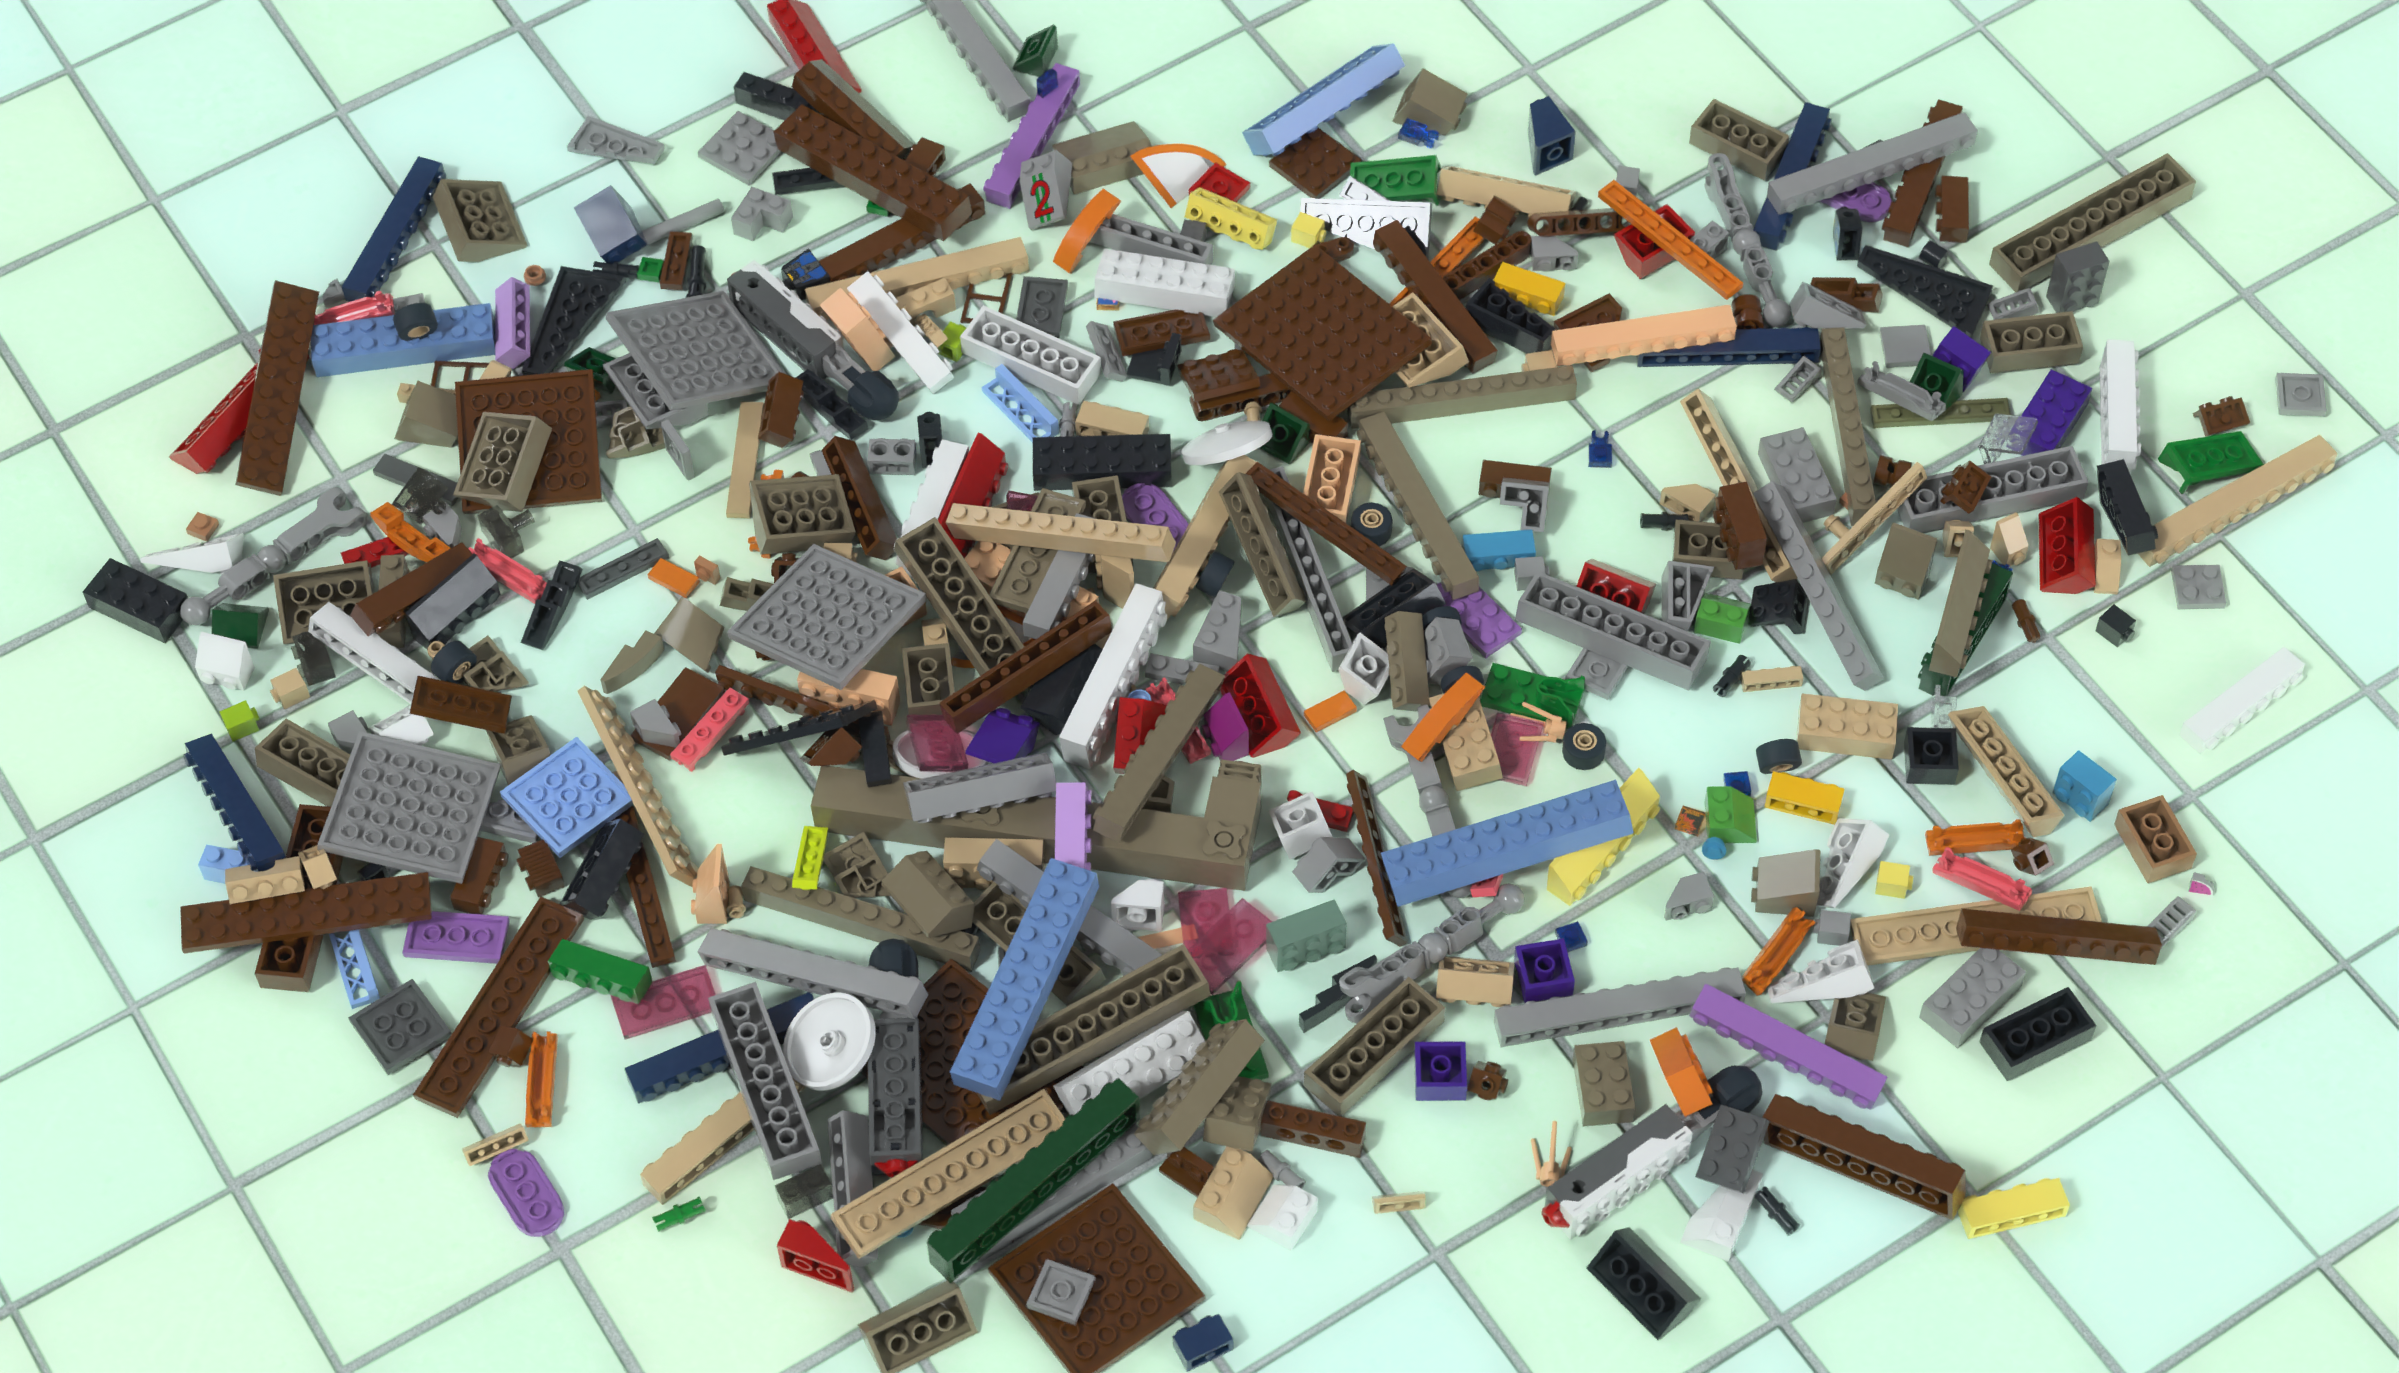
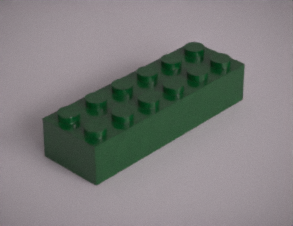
M1994 563L1991 565L1990 573H1984L1983 578L1988 580L1985 592H1979L1978 597L1983 598L1980 611H1974L1973 616L1978 617L1975 630H1969L1968 635L1973 636L1970 649H1964L1963 654L1968 655L1966 665L2007 599L2013 572ZM1937 636L1935 637V639H1934V641H1933V643H1932V646H1931V648H1933V650H1934V646H1935V642H1936ZM1932 650L1931 653L1926 652L1921 661L1923 667L1918 674V678L1921 679L1918 689L1945 701L1964 669L1959 668L1957 677L1929 671L1933 654Z

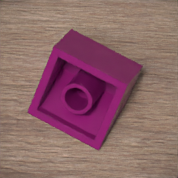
M1230 692L1226 693L1203 715L1204 725H1201V730L1205 739H1210L1212 743L1210 744L1211 751L1215 758L1219 757L1220 760L1235 761L1249 755V730Z

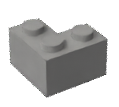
M751 187L731 217L734 235L754 241L763 226L783 233L793 218L791 200Z
M1503 477L1499 505L1523 507L1520 530H1533L1534 532L1544 533L1550 482Z
M1320 837L1313 842L1309 852L1298 860V865L1292 872L1308 893H1323L1337 876H1352L1365 860V857L1349 838Z

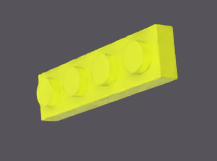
M804 826L792 879V888L817 890L828 838V827Z

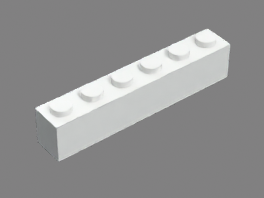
M866 272L847 288L848 291L869 312L872 319L886 335V338L931 393H936L954 378L950 372L953 370V367L945 358L941 361L936 355L939 353V350L932 342L927 344L923 339L925 333L918 325L913 327L909 322L912 318L904 308L899 310L895 305L898 301L890 291L887 294L882 289L884 283L877 275L872 277L869 272Z
M330 602L310 617L308 632L409 704H412L417 676L439 680L435 674L428 672L418 665L415 660L410 659L401 653L398 648L391 646L381 639L378 634L373 633L367 636L352 617Z
M2283 646L2183 722L2179 736L2199 754L2206 749H2213L2218 744L2219 739L2223 736H2230L2235 731L2236 726L2240 723H2247L2253 716V713L2257 710H2264L2270 703V700L2274 697L2276 699L2281 697L2290 685L2295 686L2303 678L2302 672L2305 664Z

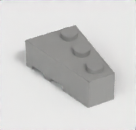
M1676 561L1667 562L1661 576L1663 622L1688 631L1714 569L1713 566Z
M1219 590L1193 643V661L1219 666L1220 670L1226 672L1238 662L1241 597Z

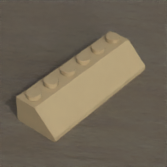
M1447 165L1441 169L1437 195L1442 196V200L1454 202L1455 199L1463 200V204L1476 206V203L1485 204L1484 208L1487 207L1495 195L1517 209L1515 215H1519V212L1528 213V217L1535 213L1571 211L1576 191ZM1562 218L1561 220H1559L1558 223L1562 224L1563 220L1565 221V219Z
M1985 706L1951 711L1948 716L1953 728H1956L1960 739L1965 743L1973 757L1986 772V775L1992 780L2000 794L2011 806L2013 812L2022 821L2032 837L2050 834L2065 815Z

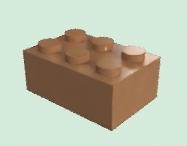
M2163 795L2118 810L2114 826L2147 884L2192 869L2197 853Z

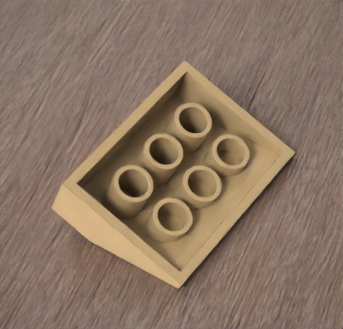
M1411 293L1393 306L1432 339V344L1395 372L1408 388L1449 376L1469 363L1462 344L1414 293Z

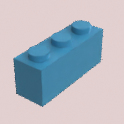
M1533 530L1463 535L1462 548L1475 571L1512 568L1515 566V558L1536 557Z

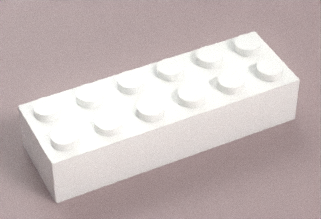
M1110 249L1103 250L1094 278V298L1110 299L1123 303L1168 310H1184V312L1194 314L1202 312L1204 315L1214 317L1219 316L1229 308L1235 289V268Z
M984 305L960 336L962 354L994 368L1003 364L1016 378L1077 405L1082 402L1101 375L1100 356Z
M2107 339L2099 366L2101 465L2124 459L2131 475L2132 470H2136L2137 456H2140L2141 443L2137 442V438L2140 436V424H2137L2136 421L2140 415V405H2136L2140 391L2139 387H2136V382L2139 379V369L2135 368V364L2138 363L2139 352L2135 350V341Z
M942 439L939 448H935L932 465H928L926 468L925 481L920 483L918 487V498L910 506V516L903 523L901 537L934 517L937 520L939 519L969 453L968 445ZM897 555L896 565H898V568L902 566L909 577L913 578Z
M1181 1011L1144 1031L1053 1087L1068 1115H1075L1081 1110L1085 1101L1089 1098L1094 1099L1106 1083H1112L1117 1078H1120L1140 1099L1179 1076L1182 1072V1066L1195 1056L1196 1048L1205 1041L1190 1012Z

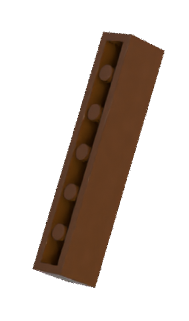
M834 436L821 451L831 475L839 474L852 522L866 556L887 560L894 553L897 537L856 442Z
M463 542L459 543L356 603L350 616L367 636L375 632L377 634L383 632L393 621L398 623L404 619L405 613L473 554Z

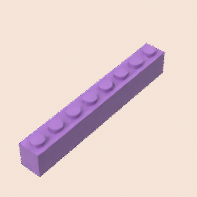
M1055 63L1052 70L1047 72L1043 86H1039L1035 100L1030 102L1026 116L1021 118L1017 132H1013L1008 148H1004L1000 162L994 165L992 176L984 183L983 191L986 194V202L1011 209L1021 191L1019 181L1021 163L1040 156L1080 86V72L1078 69Z
M1706 983L1689 1015L1698 1025L1709 1026L1715 1029L1716 1033L1721 1037H1730L1738 1041L1741 1047L1747 1050L1753 1049L1761 1053V1056L1768 1061L1781 1063L1789 1072L1800 1073L1806 1076L1809 1082L1815 1085L1821 1084L1829 1088L1830 1092L1836 1096L1847 1097L1852 1100L1854 1105L1862 1109H1872L1888 1078L1874 1069Z

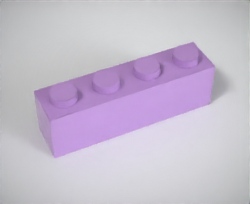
M510 277L495 289V361L514 369L530 357V285Z
M1086 782L1056 783L1055 859L1091 871V862H1087V853H1091V838H1087V829L1092 828V815L1087 813L1088 805H1092V790H1088Z

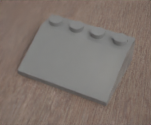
M630 353L603 365L607 374L646 429L661 428V422L669 419L673 426L689 425L709 415L707 403L670 411Z

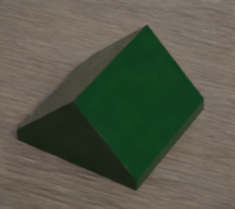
M1052 24L1026 37L1012 69L1017 72L1044 78L1058 48L1057 26Z
M588 347L564 363L568 371L592 369L595 388L612 394L616 387L603 368L604 364L616 359L612 356Z
M1923 352L1910 382L1927 390L1931 397L1934 392L1941 393L1940 401L1946 404L1945 410H1947L1962 396L1964 370Z
M1270 402L1262 421L1269 423L1272 437L1259 448L1287 464H1292L1310 443V423Z
M222 603L212 609L211 634L244 641L247 648L258 649L269 608Z

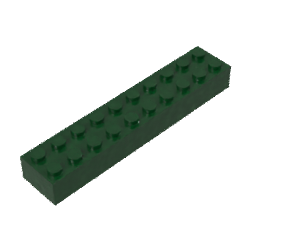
M1117 1078L1112 1083H1106L1094 1099L1089 1098L1085 1101L1080 1111L1075 1115H1069L1059 1129L1049 1132L1038 1147L1029 1149L1024 1159L1018 1164H1012L1006 1170L1003 1177L992 1181L982 1195L972 1198L961 1213L952 1215L946 1226L941 1230H935L929 1236L927 1248L930 1264L950 1284L1140 1120L1139 1096L1120 1078Z

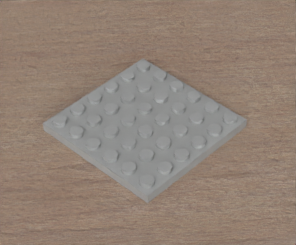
M724 291L607 312V322L670 411L766 392L769 380L776 373H783Z
M813 544L727 631L729 639L842 690L927 601L924 592Z
M359 731L320 836L317 850L324 849L328 853L413 873L428 872L431 877L462 884L500 772L501 764Z

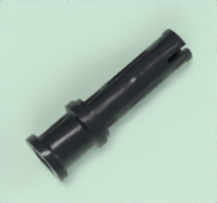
M701 245L692 247L691 274L686 284L688 289L686 298L703 295L707 283L704 279L706 249Z

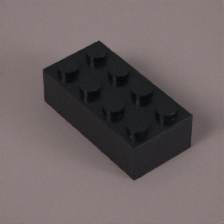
M112 558L108 559L82 592L89 608L163 643L168 641L183 622L180 614L181 605L188 598L185 592Z
M2066 987L1984 1027L1979 1043L2008 1082L2092 1040L2097 1025L2071 989Z

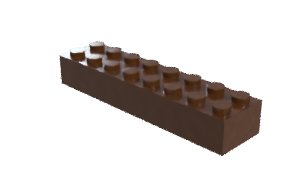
M299 804L285 858L297 857L299 852L318 845L331 807ZM326 852L337 880L332 881V885H337L344 856ZM301 862L305 889L313 888ZM324 934L262 943L255 970V976L260 988L309 992Z
M1775 1093L1762 1117L1770 1121L1764 1136V1144L1948 1219H1954L1966 1196V1170L1960 1165L1940 1160L1931 1153L1915 1150L1909 1144H1900L1890 1140L1884 1134L1870 1132L1861 1125H1853L1843 1121L1836 1115L1823 1113L1814 1106L1798 1103L1789 1096L1783 1097Z

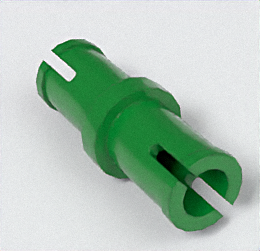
M700 1196L680 1206L675 1204L673 1209L653 1216L654 1223L665 1220V1222L656 1225L658 1232L679 1222L683 1224L686 1219L706 1212L704 1205L693 1209L694 1206L702 1203Z

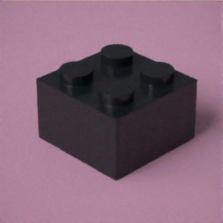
M1907 727L1904 739L1906 784L1955 785L1959 771L1956 728Z

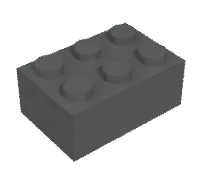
M2097 241L2056 254L2046 294L2056 313L2075 312L2085 307H2093L2099 303L2110 261Z

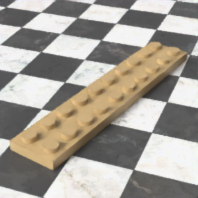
M584 685L577 692L669 876L693 888V879L697 878L698 867L691 861L689 857L691 853L687 846L682 843L680 831L672 824L670 820L672 815L661 802L662 795L653 786V777L642 764L644 760L633 746L635 742L626 732L624 720L617 715L615 711L617 708L616 704L610 697L606 698L596 689L592 690Z
M2092 886L2031 894L2020 911L1998 901L1987 900L1850 919V930L1853 941L1858 939L1867 966L1977 951L1979 948L1961 946L1956 927L1961 908L2102 922Z
M1043 1089L833 1212L830 1218L858 1259L1005 1173L1012 1164H1018L1024 1159L1029 1149L1038 1147L1049 1132L1059 1129L1065 1118Z

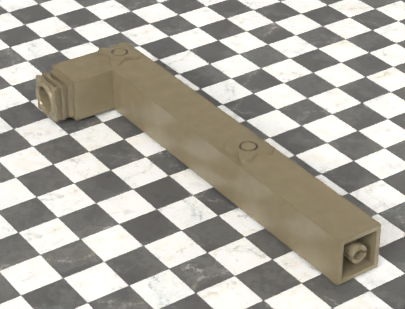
M1221 759L1217 777H1212L1204 817L1142 809L1120 843L1093 831L1096 821L1093 819V815L1097 807H1103L1104 804L1092 802V805H1088L1087 813L1092 815V828L1087 829V838H1091V853H1087V862H1091V870L1245 891L1262 809L1261 765ZM821 766L810 806L814 826L828 827V833L857 836L864 832L867 838L941 849H944L945 838L1042 839L1044 842L1045 863H1048L1050 858L1055 859L1056 797L1039 798L1037 795L1028 797L1027 801L1015 803L1013 800L1004 802L1003 806L997 808L985 806L980 807L981 810L974 813L961 811L957 812L954 817L942 818V816L933 817L930 822L918 823V821L913 822L903 782L922 778L891 774L892 784L867 787L864 770L835 766Z

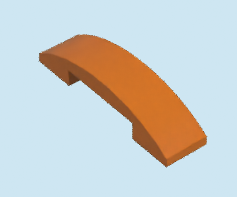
M1102 189L1095 195L1067 231L1052 262L1071 274L1083 257L1081 255L1082 251L1105 218L1110 219L1121 203V200L1105 189Z
M386 502L370 513L371 518L397 546L419 560L428 562L451 549L437 537L430 540L404 521V513L389 502Z

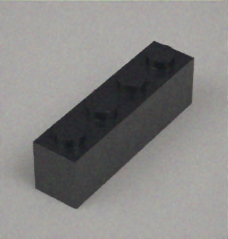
M743 72L733 86L736 104L784 121L801 105L819 113L793 88L747 72Z

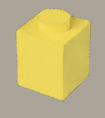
M1300 212L1291 227V242L1308 248L1324 242L1327 234L1325 220Z
M1880 861L1875 894L1905 899L1906 891L1911 890L1913 884V876L1909 875L1910 865Z

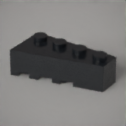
M1488 278L1466 303V310L1484 333L1526 354L1552 349L1551 338L1552 331H1555V328L1535 312L1530 313L1526 310V305L1522 302H1516L1509 297V292L1504 288L1500 290L1496 287L1495 281L1491 278Z
M2124 459L2097 465L2100 504L2127 555L2130 556L2156 549L2155 539H2158L2156 526L2151 524L2150 516L2144 508Z

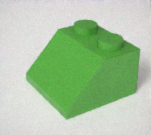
M1705 592L1697 612L1694 633L1740 644L1751 604Z
M1732 786L1707 787L1704 801L1707 839L1717 837L1722 839L1724 843H1756L1753 798Z

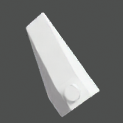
M239 533L214 538L212 541L205 542L203 546H201L200 542L192 543L182 547V550L179 547L157 551L141 557L140 561L141 563L208 573L220 571L222 575L225 571L242 561L244 535Z
M1837 819L1828 838L1827 847L1830 848L1828 858H1824L1823 866L1826 867L1825 876L1820 879L1818 907L1835 908L1880 857L1889 837L1887 832L1871 820Z
M1858 939L1833 948L1827 952L1828 957L1819 962L1812 960L1807 963L1808 967L1802 972H1791L1767 986L1771 1003L1846 998L1863 995L1869 990L1875 989Z
M1752 1170L1744 1194L1719 1186L1689 1219L1680 1244L1729 1262L1763 1173Z

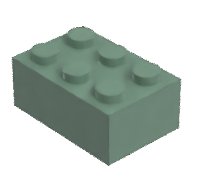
M1335 899L1266 924V949L1277 972L1292 970L1299 964L1314 962L1321 956L1329 953L1335 954L1346 948L1347 923Z

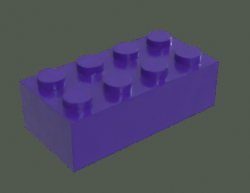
M2051 369L2012 429L2007 449L2025 456L2061 448L2088 406L2092 387Z

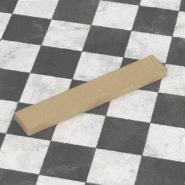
M741 402L726 509L727 518H750L752 504L749 483L755 480L760 443L758 435L764 409L763 402Z
M1916 462L1821 558L1830 575L1927 479L1923 465Z

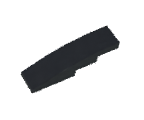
M807 369L795 377L803 381V398L848 439L853 440L869 428L867 421L853 412L851 405L837 395L835 388L812 371Z
M559 560L552 580L547 581L541 600L537 599L520 643L544 650L573 595L583 571L581 567Z
M882 710L871 712L859 718L867 787L892 784Z
M1376 955L1332 976V987L1316 994L1315 1006L1299 1013V1027L1303 1033L1327 1020L1353 998L1341 991L1340 978L1355 967L1368 969L1377 964Z

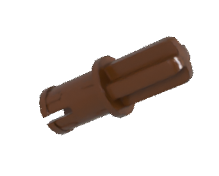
M2024 599L2015 601L2012 604V609L2018 619V627L2022 628L2028 642H2037L2041 635L2035 624V616L2030 613Z

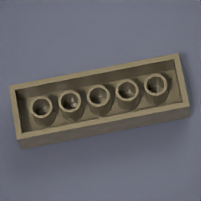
M1408 977L1304 1071V1087L1336 1115L1342 1117L1415 1049V1042H1423L1444 1023L1445 1007Z
M1246 1019L1215 1025L1209 1032V1038L1196 1048L1195 1056L1182 1066V1072L1178 1078L1173 1079L1168 1084V1090L1164 1096H1161L1154 1102L1153 1110L1150 1114L1144 1116L1139 1121V1128L1134 1135L1153 1155L1176 1152L1183 1148L1265 1040Z

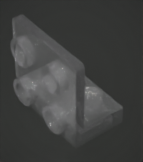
M1995 413L1978 446L1983 463L1995 462L2001 453L2021 455L2038 424L2037 418Z

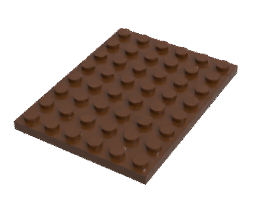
M1316 244L1213 319L1214 326L1328 422L1432 344V339L1429 335Z
M952 959L923 984L928 996L917 1017L921 1034L922 1116L924 1127L946 1145H949L1043 1089L1062 1114L1066 1111L1053 1086L1084 1068L1082 1065L991 1115L987 1112L976 1092L954 1085L950 1074L951 1068L989 989ZM868 1060L864 1067L859 1071L867 1079Z

